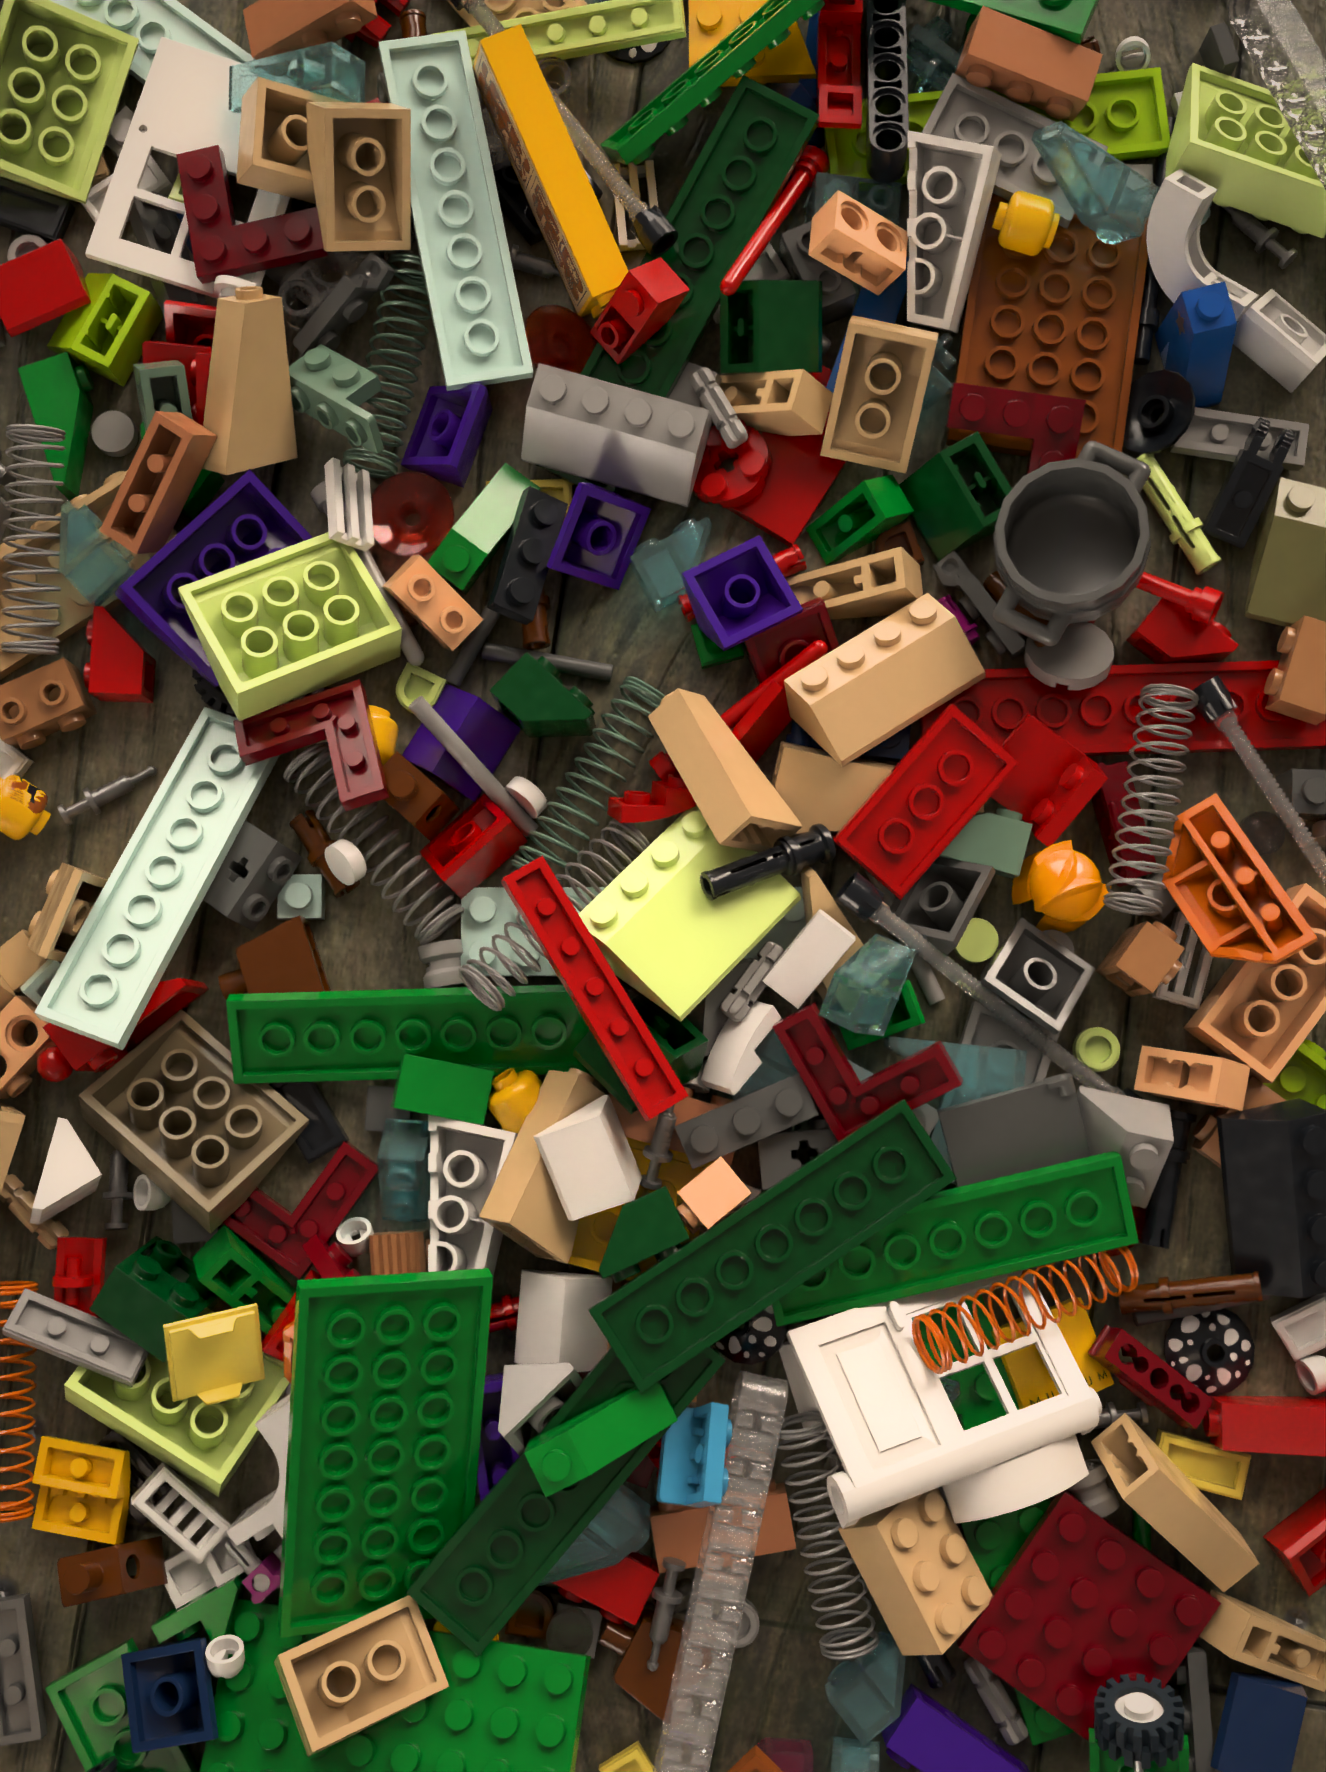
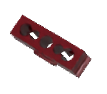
M1127 761L1105 765L1103 762L1098 763L1099 767L1108 777V780L1100 788V794L1096 793L1092 797V803L1110 866L1117 863L1111 851L1117 846H1121L1115 839L1114 834L1124 828L1118 822L1117 817L1127 811L1122 807L1120 801L1126 795H1129L1124 789L1123 784L1132 778L1127 772ZM1130 782L1128 788L1136 793L1134 783ZM1133 797L1125 801L1129 808L1133 810L1141 809L1138 798ZM1134 814L1126 815L1122 818V821L1131 827L1146 826L1144 818ZM1131 831L1119 835V838L1128 844H1151L1149 837ZM1129 848L1116 852L1118 857L1126 861L1156 863L1154 855L1137 852ZM1129 866L1115 867L1113 869L1114 873L1123 878H1142L1154 874L1153 872L1138 870ZM1117 883L1119 887L1128 885L1126 883Z
M1105 1324L1088 1351L1089 1356L1119 1378L1118 1380L1121 1385L1148 1406H1155L1185 1429H1197L1214 1401L1122 1328H1114ZM1120 1348L1122 1350V1356L1131 1357L1133 1363L1123 1362L1120 1360ZM1170 1392L1179 1393L1182 1397V1403L1181 1399L1171 1398Z

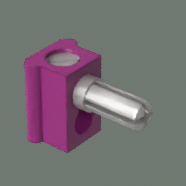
M230 1538L225 1543L224 1547L244 1568V1572L247 1574L241 1583L253 1595L251 1601L254 1604L261 1603L280 1585L281 1561L273 1552L261 1561L244 1542L236 1546Z

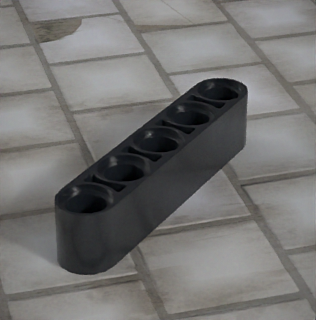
M867 0L864 33L867 172L872 179L881 183H891L900 179L905 173L908 151L909 112L906 0Z

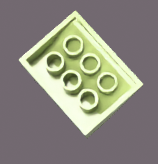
M4 0L0 12V177L45 193L86 204L139 44V39L50 0Z
M1192 63L1187 73L1166 156L1165 178L1181 169L1218 189L1212 201L1219 206H1230L1250 213L1259 220H1270L1288 226L1297 233H1308L1324 238L1326 235V110Z
M328 532L178 588V593L218 684L239 721L400 657L402 627L354 547L329 539Z
M698 806L684 811L579 913V916L615 975L681 1022L801 900V894L781 874L717 897L715 900H709L700 884L702 872L713 870L758 852L719 845Z
M263 1352L265 1379L243 1384L240 1397L206 1405L198 1396L173 1402L167 1361L163 1363L149 1353L133 1387L78 1366L64 1384L65 1400L219 1497L260 1434V1431L255 1426L256 1422L272 1405L282 1399L290 1382L284 1377V1362Z

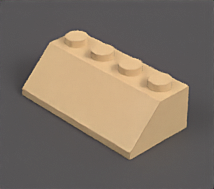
M926 593L786 678L784 685L790 717L843 767L984 679L985 670L956 617L929 593Z

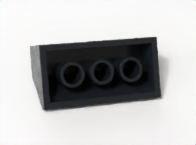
M1297 1098L1217 1116L1231 1275L1258 1271L1263 1295L1306 1298L1326 1293V1110Z

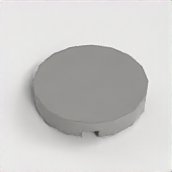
M1089 622L1068 624L1059 642L1054 646L1037 647L1030 637H1027L1025 643V665L1035 678L1051 687H1056V683L1068 685L1067 690H1082L1094 687L1107 678L1114 660V645L1106 632Z

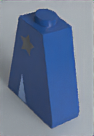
M1225 281L1181 292L1158 328V331L1154 334L1164 369L1178 372L1192 385L1196 397L1195 407L1197 408L1219 405L1222 400L1237 327V321Z

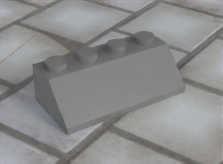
M539 363L526 405L521 460L688 507L713 423L708 409Z

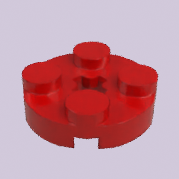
M741 419L740 421L747 431L748 439L745 443L734 449L727 447L721 437L720 430H717L716 426L711 427L693 488L695 495L708 505H710L709 502L721 504L723 508H734L744 505L754 499L766 485L764 479L768 474V469L770 468L771 470L772 467L771 452L762 435L755 428L746 425ZM737 458L733 462L734 469L727 472L724 468L718 470L725 459Z

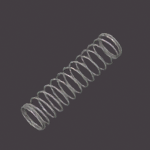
M11 424L6 426V436L10 440L24 445L12 446L5 450V454L12 459L25 463L11 464L5 468V472L13 477L27 481L10 482L4 486V489L11 494L26 499L7 501L4 503V507L11 512L26 516L6 519L3 524L12 530L28 534L8 536L3 539V542L10 547L32 552L10 553L2 558L9 564L35 570H15L4 573L2 577L9 582L33 587L7 589L2 592V595L11 600L36 605L11 606L3 608L1 612L9 617L41 623H18L2 626L1 630L7 634L39 640L2 642L0 644L2 646L1 650L2 652L58 655L60 653L58 646L47 645L58 644L60 642L58 638L9 629L56 627L61 624L59 621L25 616L7 611L59 609L61 606L57 603L27 599L9 594L19 592L60 591L61 588L59 586L29 582L8 576L60 574L62 571L57 568L21 563L8 558L61 556L62 553L60 551L28 547L9 542V540L61 539L63 536L57 533L17 527L9 523L17 521H62L63 518L61 516L28 512L10 507L9 505L19 503L62 504L64 501L62 499L18 492L9 487L21 485L63 486L64 483L62 481L29 477L11 472L10 469L23 467L64 468L65 466L61 463H49L19 457L10 452L24 449L65 450L64 446L46 445L30 441L61 442L66 439V433L59 428L43 425Z
M1164 683L1146 685L1140 690L1138 703L1144 711L1135 717L1136 723L1140 728L1132 733L1133 739L1138 744L1129 750L1131 757L1135 761L1126 767L1127 772L1133 778L1128 779L1123 784L1124 789L1129 795H1126L1120 801L1122 807L1127 811L1117 817L1118 822L1124 828L1114 834L1115 839L1121 846H1117L1111 851L1112 856L1118 863H1114L1108 868L1109 873L1116 880H1112L1105 885L1109 893L1103 896L1105 906L1116 911L1135 915L1151 916L1163 912V903L1160 900L1145 895L1114 892L1110 889L1111 885L1126 883L1151 890H1164L1167 887L1164 883L1154 880L1123 878L1114 873L1113 869L1119 866H1129L1153 873H1166L1170 870L1167 866L1154 862L1126 861L1118 857L1116 852L1129 848L1137 852L1156 856H1169L1173 853L1170 849L1158 845L1128 844L1122 841L1119 835L1131 831L1151 838L1172 839L1175 837V834L1169 830L1156 827H1131L1125 824L1122 818L1126 815L1134 814L1158 822H1175L1178 820V817L1170 812L1160 810H1133L1125 804V801L1136 797L1154 804L1175 806L1180 804L1181 800L1178 797L1164 793H1135L1128 788V784L1138 780L1151 786L1167 789H1179L1184 784L1182 781L1168 776H1137L1131 771V767L1140 763L1144 766L1167 772H1182L1187 767L1185 764L1171 759H1139L1134 755V750L1144 747L1157 753L1175 756L1186 755L1190 752L1186 746L1173 742H1141L1137 738V734L1140 731L1146 730L1152 734L1172 739H1187L1193 736L1190 730L1180 726L1167 724L1145 726L1140 722V717L1148 713L1153 717L1166 721L1191 722L1196 719L1195 715L1186 710L1197 706L1199 700L1198 695L1188 688ZM1175 695L1190 698L1193 701L1169 702L1155 699L1151 696ZM1143 702L1156 708L1147 709L1143 706ZM1155 712L1180 713L1191 718H1173ZM1154 729L1178 730L1187 733V735L1168 734ZM1151 745L1170 746L1184 751H1168L1152 747ZM1148 762L1173 764L1182 768L1163 767ZM1147 779L1170 781L1177 783V785L1162 784ZM1148 797H1161L1171 799L1174 801H1162ZM1146 814H1157V815H1163V816H1167V817H1171V818H1161V817H1155V816H1150V815H1146ZM1144 831L1159 832V833H1164V834H1168V835L1153 834V833L1144 832ZM1147 849H1155V850H1160V851H1164V852L1151 851V850H1147ZM1117 901H1127L1141 906L1128 905Z
M319 742L299 754L286 767L283 777L286 779V782H296L294 786L295 793H307L305 799L306 806H318L316 818L319 820L330 819L327 824V832H341L338 837L339 840L343 838L349 828L370 815L377 808L378 802L366 806L347 825L331 830L330 827L335 818L346 810L341 805L334 813L328 816L321 817L320 812L327 802L339 796L337 786L322 801L311 804L309 799L314 790L319 789L335 778L333 767L321 776L311 788L306 790L298 789L299 783L303 778L321 768L331 759L328 742ZM323 750L310 764L293 774L303 762ZM382 816L371 824L358 838L350 842L357 846L361 840L382 827L388 821L389 816ZM399 829L392 830L369 851L363 853L365 862L375 851L394 839L399 834ZM405 842L395 849L383 862L368 868L366 873L375 871L370 880L372 886L386 884L381 893L382 899L397 897L392 906L393 912L400 913L409 909L404 917L403 924L412 926L420 923L414 933V937L417 941H420V945H424L450 928L461 917V913H464V908L461 907L462 904L453 905L433 919L420 932L422 927L436 912L454 899V895H450L429 913L414 921L407 922L410 915L421 902L443 886V882L435 884L413 903L396 909L403 896L432 872V868L426 869L407 887L394 894L385 896L387 889L397 877L408 871L421 859V855H417L391 877L380 882H374L376 876L386 864L393 861L409 848L410 842Z
M613 818L609 822V827L601 830V839L590 840L589 851L581 850L578 852V863H567L565 866L566 875L556 874L555 877L557 879H567L578 897L588 905L590 902L575 885L587 893L592 900L595 898V895L579 881L570 877L569 867H579L589 884L600 894L602 890L586 872L598 880L604 888L608 884L594 871L582 865L581 855H590L602 874L612 882L614 878L605 871L598 860L609 867L616 876L620 872L606 859L593 852V844L595 842L602 843L611 859L624 870L626 867L614 856L609 847L622 856L630 865L632 861L626 854L635 860L640 853L633 849L623 837L636 846L641 853L650 843L633 824L620 823ZM616 825H619L620 827L627 830L631 835L635 837V839L639 843H637L632 837H630L625 832L617 829ZM606 831H610L611 836L624 852L612 843L605 841L604 834ZM566 894L571 903L581 912L583 908L580 904ZM517 912L516 916L517 923L507 922L504 924L505 936L498 934L492 936L493 948L481 947L479 949L481 961L470 959L467 961V965H462V968H459V976L466 987L484 1005L494 1011H502V1008L505 1007L504 998L491 981L480 971L470 966V964L475 963L485 968L490 977L505 993L510 996H516L514 988L508 981L487 965L483 957V951H489L497 955L504 967L523 984H528L527 976L515 963L499 952L495 939L499 938L507 941L528 967L535 972H541V967L536 959L509 936L507 929L509 926H514L520 929L535 950L546 958L541 948L532 940V938L534 940L535 938L531 931L523 927L519 912Z
M819 1411L803 1412L785 1417L773 1427L774 1435L784 1439L777 1444V1448L780 1450L803 1448L822 1439L832 1442L828 1436V1431L822 1435L818 1434L827 1429ZM800 1422H821L819 1424L802 1429L781 1430L787 1426ZM812 1439L799 1444L783 1446L786 1443L797 1440ZM834 1445L827 1452H807L785 1458L780 1463L785 1468L807 1466L826 1457L833 1458L836 1461L835 1467L831 1470L816 1469L792 1474L785 1479V1484L789 1486H802L836 1474L841 1461L837 1456L831 1454L835 1450ZM818 1456L807 1461L787 1464V1462L795 1459ZM822 1474L807 1480L790 1481L805 1475ZM827 1487L808 1488L793 1493L788 1500L793 1504H806L824 1499L829 1494ZM826 1492L807 1499H793L807 1493ZM832 1505L810 1506L796 1511L792 1518L798 1522H810L834 1514L835 1510ZM832 1509L811 1517H797L813 1510ZM839 1522L816 1523L801 1528L796 1533V1537L802 1540L823 1538L838 1532L841 1525ZM836 1527L820 1534L800 1535L815 1528ZM844 1540L819 1541L803 1547L800 1555L806 1558H818L836 1553L847 1546ZM842 1544L824 1552L804 1553L811 1548L821 1545ZM825 1558L808 1564L803 1571L810 1576H822L840 1571L852 1563L855 1564L853 1558ZM846 1562L828 1570L808 1571V1569L824 1563ZM860 1572L856 1577L851 1575H833L819 1578L807 1587L811 1593L826 1594L842 1590L856 1581L863 1585L861 1594L846 1592L829 1594L816 1599L811 1605L815 1611L831 1612L821 1616L815 1623L819 1629L834 1630L826 1633L819 1640L822 1655L831 1660L841 1661L860 1658L876 1649L880 1642L877 1632L873 1630L876 1622L868 1614L872 1604L868 1598L864 1597L868 1587L865 1581L860 1579ZM830 1580H850L833 1588L812 1589L813 1586ZM855 1597L837 1606L816 1607L818 1603L828 1599ZM860 1599L866 1601L867 1609L864 1612L858 1610L836 1611L849 1607ZM860 1615L841 1624L820 1625L821 1621L834 1616ZM864 1617L869 1618L871 1622L870 1628H844L855 1624ZM858 1636L857 1638L848 1640L846 1642L833 1643L840 1639ZM866 1637L874 1638L867 1645L848 1651H830L826 1649L845 1647L857 1643Z

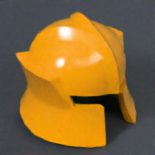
M1072 840L1052 844L1044 850L1028 856L1023 861L1020 875L1013 878L1012 901L1013 905L1033 899L1034 910L1045 914L1036 927L1041 931L1052 929L1067 933L1076 930L1094 917L1105 905L1103 903V896L1109 892L1106 890V884L1102 883L1100 872L1094 862L1085 854L1073 850Z

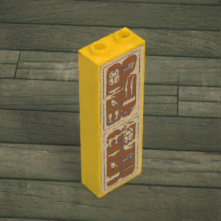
M519 24L480 40L473 64L476 85L579 318L592 313L593 318L596 319L600 317L628 273V269L522 25Z

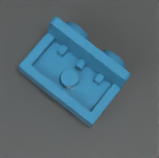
M710 1402L696 1408L687 1407L678 1417V1421L673 1423L662 1436L656 1495L658 1502L694 1508L721 1504L729 1481L728 1470L724 1467L725 1451L732 1437V1422L728 1419L729 1405Z

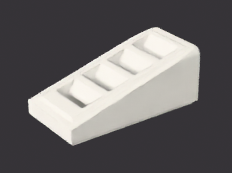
M164 1462L157 1467L131 1497V1504L199 1564L227 1534V1529L232 1525ZM167 1482L171 1488L154 1506L149 1501L150 1498ZM181 1494L185 1501L168 1519L163 1512ZM193 1507L198 1509L200 1512L181 1531L177 1525ZM209 1519L214 1525L195 1544L190 1538Z

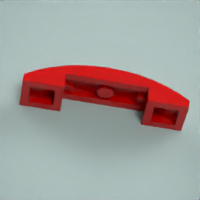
M823 0L825 5L818 11L816 107L817 113L820 114L818 127L861 129L862 86H860L863 0Z

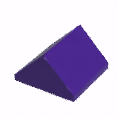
M476 383L469 384L458 390L447 391L446 385L430 386L401 465L409 470L464 488L493 410L487 387Z
M579 482L547 567L619 590L651 508L591 482Z
M760 535L682 572L681 575L699 630L723 651L803 611L802 606Z
M448 684L445 685L436 704L432 707L492 774L498 768L521 730L519 726L478 696ZM422 723L402 756L416 768L471 801L476 802L483 790Z

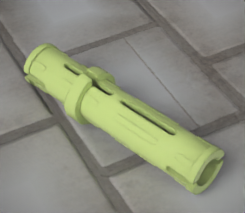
M1144 453L1136 458L1150 467L1151 473L1143 490L1170 530L1169 539L1173 545L1179 544L1197 575L1217 565L1222 559L1217 555L1201 530L1204 526L1199 517L1193 518L1175 487L1171 484L1155 459L1154 454Z

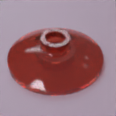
M548 304L538 307L527 317L524 324L531 362L536 368L541 363L580 374L597 344V340L590 334L591 328L578 314L560 305Z
M403 472L393 475L383 481L371 496L374 538L380 546L394 555L410 558L412 555L424 556L432 553L439 547L453 527L455 513L452 499L446 488L438 480L427 474ZM412 513L421 516L420 522L414 526L406 524V518Z

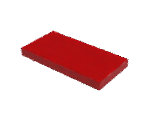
M822 365V372L809 374L826 387L832 370ZM828 416L821 435L785 436L762 432L761 435L772 456L771 470L770 468L768 469V474L764 479L766 485L748 503L726 509L785 545L791 547V545L795 544L848 462L820 455Z
M949 704L833 837V841L896 898L901 900L1020 763L954 704Z

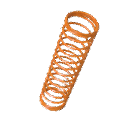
M1127 1246L1117 1248L1125 1257L1130 1269L1131 1284L1127 1287L1122 1284L1119 1271L1106 1251L1098 1252L1099 1261L1105 1275L1118 1289V1292L1115 1293L1105 1284V1280L1097 1265L1096 1253H1093V1261L1086 1255L1078 1257V1267L1068 1259L1063 1260V1274L1053 1266L1055 1263L1037 1266L1035 1271L1031 1269L1023 1270L1020 1277H1008L1004 1284L1000 1282L993 1283L989 1291L979 1289L974 1297L969 1295L962 1296L958 1304L954 1302L946 1303L942 1311L931 1309L928 1315L920 1314L915 1316L912 1321V1335L918 1353L930 1370L936 1374H943V1372H947V1370L952 1368L951 1352L959 1362L967 1363L969 1357L968 1348L976 1356L982 1357L985 1350L984 1342L991 1349L998 1350L1000 1336L1008 1343L1014 1342L1016 1337L1015 1329L1021 1335L1029 1336L1031 1323L1036 1328L1044 1330L1047 1324L1046 1317L1054 1323H1060L1062 1311L1068 1316H1075L1077 1305L1084 1310H1090L1092 1299L1098 1303H1105L1107 1292L1114 1297H1119L1122 1291L1131 1292L1137 1287L1139 1279L1138 1268L1133 1254ZM1082 1257L1089 1262L1096 1272L1103 1288L1102 1299L1097 1298L1090 1290L1082 1270ZM1067 1264L1081 1278L1088 1295V1305L1084 1306L1075 1296L1068 1279ZM1041 1268H1049V1282L1038 1273ZM1052 1270L1058 1274L1070 1293L1073 1302L1072 1312L1065 1309L1056 1294ZM1026 1274H1034V1289L1023 1280ZM1037 1277L1043 1281L1055 1300L1058 1310L1057 1319H1054L1049 1314L1041 1300ZM1010 1281H1019V1297L1008 1286ZM1022 1284L1028 1288L1040 1308L1043 1320L1042 1325H1038L1027 1309L1023 1297ZM995 1287H1003L1004 1304L992 1293ZM1007 1291L1018 1302L1025 1316L1027 1332L1022 1331L1014 1320L1008 1304ZM979 1294H988L989 1312L977 1300ZM992 1298L999 1304L1009 1322L1012 1334L1011 1339L1007 1338L999 1327L992 1307ZM965 1300L973 1301L974 1320L961 1306ZM976 1304L987 1316L993 1328L996 1345H992L982 1330ZM954 1306L957 1308L959 1328L953 1319L946 1314L948 1307ZM961 1312L970 1321L977 1334L980 1352L973 1348L965 1333ZM935 1313L942 1315L941 1321L944 1336L936 1323L931 1319V1316ZM945 1318L952 1325L961 1341L964 1359L957 1354L950 1341ZM920 1320L926 1325L930 1348L941 1368L933 1361L925 1347L920 1331ZM931 1333H932V1335L934 1336V1338H935V1340H936V1343H937L938 1348H939V1350H940L941 1358L939 1357V1355H938V1353H937V1351H936V1349H935V1346H934V1343H933V1340H932Z
M0 1281V1296L21 1295L25 1288L37 1293L39 1290L37 1286L39 1284L35 1281ZM18 1300L0 1302V1309H14ZM0 1320V1327H4L7 1320ZM12 1338L0 1339V1345L24 1346L33 1350L17 1355L0 1357V1363L24 1364L32 1366V1368L18 1373L1 1375L0 1381L24 1382L32 1386L23 1390L0 1394V1399L23 1400L32 1404L17 1410L0 1412V1417H16L32 1422L22 1427L0 1430V1436H21L29 1438L31 1441L12 1448H0V1454H20L31 1459L18 1465L0 1467V1473L8 1471L19 1472L31 1477L16 1484L0 1485V1491H24L29 1493L30 1496L21 1501L0 1502V1511H16L0 1513V1523L26 1519L34 1513V1506L28 1502L35 1494L32 1490L22 1486L30 1483L34 1476L31 1471L23 1469V1467L30 1465L36 1457L22 1449L31 1446L36 1439L31 1434L21 1431L31 1428L36 1423V1420L32 1416L20 1413L32 1409L37 1403L32 1398L20 1395L34 1390L37 1386L33 1380L21 1378V1376L34 1372L37 1366L33 1362L21 1360L20 1358L34 1354L37 1348Z

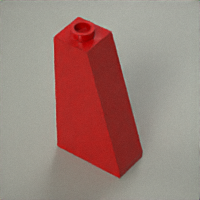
M1210 1396L1214 1401L1203 1418V1429L1205 1435L1210 1437V1442L1221 1450L1326 1457V1396Z

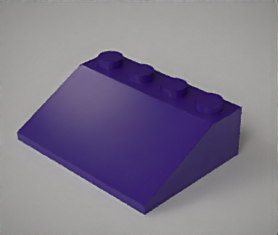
M249 469L121 584L115 595L151 632L216 688L219 685L181 600L178 588L313 537Z

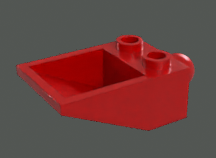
M185 978L159 982L123 1050L48 1023L42 1028L56 1046L49 1047L41 1052L37 1059V1070L42 1078L50 1082H61L67 1079L73 1070L94 1071L95 1073L108 1071L174 1014L186 1008L209 990L204 982Z

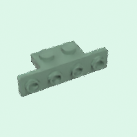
M322 344L307 351L303 357L289 366L292 405L299 413L304 412L315 418L325 428L339 432L356 446L361 445L375 454L384 449L375 417L359 407L382 390L377 374Z

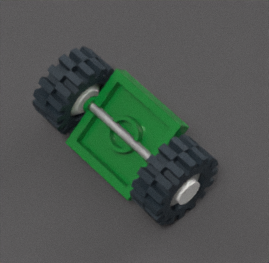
M1128 1674L1120 1675V1683L1110 1678L1106 1680V1688L1100 1685L1097 1689V1696L1094 1699V1728H1089V1772H1189L1188 1735H1184V1708L1180 1695L1175 1696V1690L1170 1685L1161 1689V1680L1153 1677L1151 1683L1145 1682V1675L1136 1674V1681H1130Z

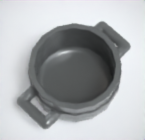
M1089 441L1084 445L1076 459L1049 462L1019 480L1003 500L993 535L997 571L1006 586L993 611L995 621L1044 645L1054 646L1059 642L1068 624L1094 621L1121 606L1139 584L1151 548L1147 506L1139 495L1150 476L1151 470L1149 465L1097 441ZM1019 604L1035 617L1049 620V622L1045 625L1014 609Z

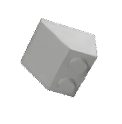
M1079 1086L1076 1096L1091 1156L1111 1151L1118 1152L1122 1158L1131 1205L1146 1208L1174 1143L1170 1105Z

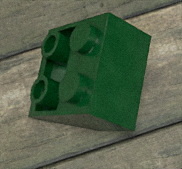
M747 280L741 283L733 295H724L720 290V374L733 375L804 369L808 373L822 372V281Z
M978 431L940 451L899 484L914 510L910 516L937 562L952 551L958 553L994 533L1003 500L1012 490Z
M526 652L489 690L498 709L514 724L519 726L529 738L591 736L593 734L592 729L596 728L593 716L595 712L591 708L593 706L591 700L575 686L568 690L559 678L561 673L543 656L536 660Z
M646 998L635 1008L681 1084L684 1085L698 1077L709 1040L686 1018L680 1022ZM589 1031L574 1048L573 1056L630 1114L636 1112L638 1108L594 1035Z
M666 1186L622 1206L599 1267L602 1279L612 1275L615 1283L641 1272L638 1262L653 1255L656 1261L659 1262L682 1247L681 1242L690 1239Z
M155 1236L115 1266L89 1310L165 1363L167 1355L163 1325L207 1315L221 1298L198 1281L194 1262L183 1255L178 1246Z

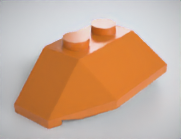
M1217 793L1177 815L1178 820L1175 821L1173 828L1175 837L1172 838L1169 847L1173 854L1167 856L1165 865L1170 871L1163 874L1162 883L1167 887V891L1211 957L1276 965L1318 941L1315 933Z

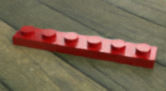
M543 855L503 877L501 880L503 887L646 1122L688 1097V1093Z

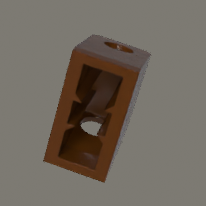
M396 751L383 765L389 798L383 800L428 840L432 841L460 811V808L399 752ZM436 806H438L435 813L431 817L426 819L430 811Z
M302 916L294 917L237 947L236 955L240 969L218 976L219 985L226 1000L229 994L331 991L310 922Z
M162 1536L59 1558L57 1567L63 1607L167 1584ZM128 1559H135L137 1566L135 1576H129L127 1573L126 1562Z
M643 1609L633 1629L625 1624L620 1625L607 1620L597 1643L619 1655L613 1668L612 1679L663 1722L673 1727L714 1648V1632L672 1617L668 1640L661 1644L659 1666L657 1670L650 1671L647 1668V1661L650 1660L653 1646L649 1634L654 1611Z

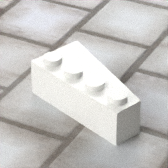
M908 130L909 171H907V190L909 191V218H907V236L909 237V261L907 262V321L920 326L958 333L1002 154L994 146Z
M428 1115V1131H430V1153H428V1172L430 1173L428 1272L489 1268L492 1275H494L503 1233L485 1222L479 1215L518 1134Z

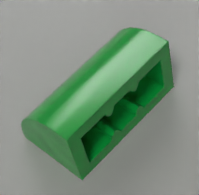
M404 1054L395 1083L391 1107L484 1125L494 1071Z

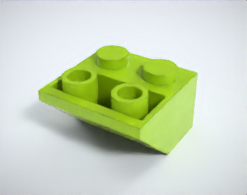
M88 273L85 281L91 303L66 313L47 347L58 354L68 352L76 363L80 365L85 364L87 369L124 387L134 370L133 364H137L142 355L143 342L152 338L163 318V313L151 292L113 273Z

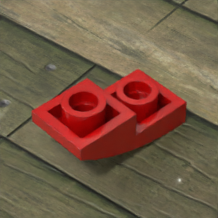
M669 774L668 781H652L651 793L628 790L624 791V797H609L607 815L620 823H638L667 818L697 806L680 774Z

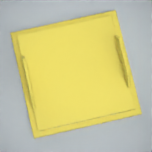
M257 1303L163 1325L173 1402L198 1396L206 1405L238 1398L240 1397L243 1384L265 1379Z

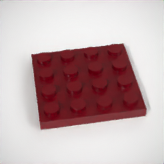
M1064 1490L1055 1496L991 1590L992 1597L989 1605L961 1634L957 1644L968 1655L1089 1741V1728H1094V1699L1097 1696V1689L1100 1685L1106 1688V1680L1110 1678L1120 1683V1675L1128 1674L1130 1681H1136V1674L1145 1675V1682L1151 1683L1153 1677L1161 1680V1689H1163L1221 1603L1216 1597Z

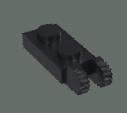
M1261 417L1251 429L1244 449H1240L1203 524L1204 526L1201 528L1204 533L1241 549L1245 547L1284 469L1282 466L1283 461L1295 437V432L1285 428L1276 438L1268 460L1256 455L1268 434L1270 421Z

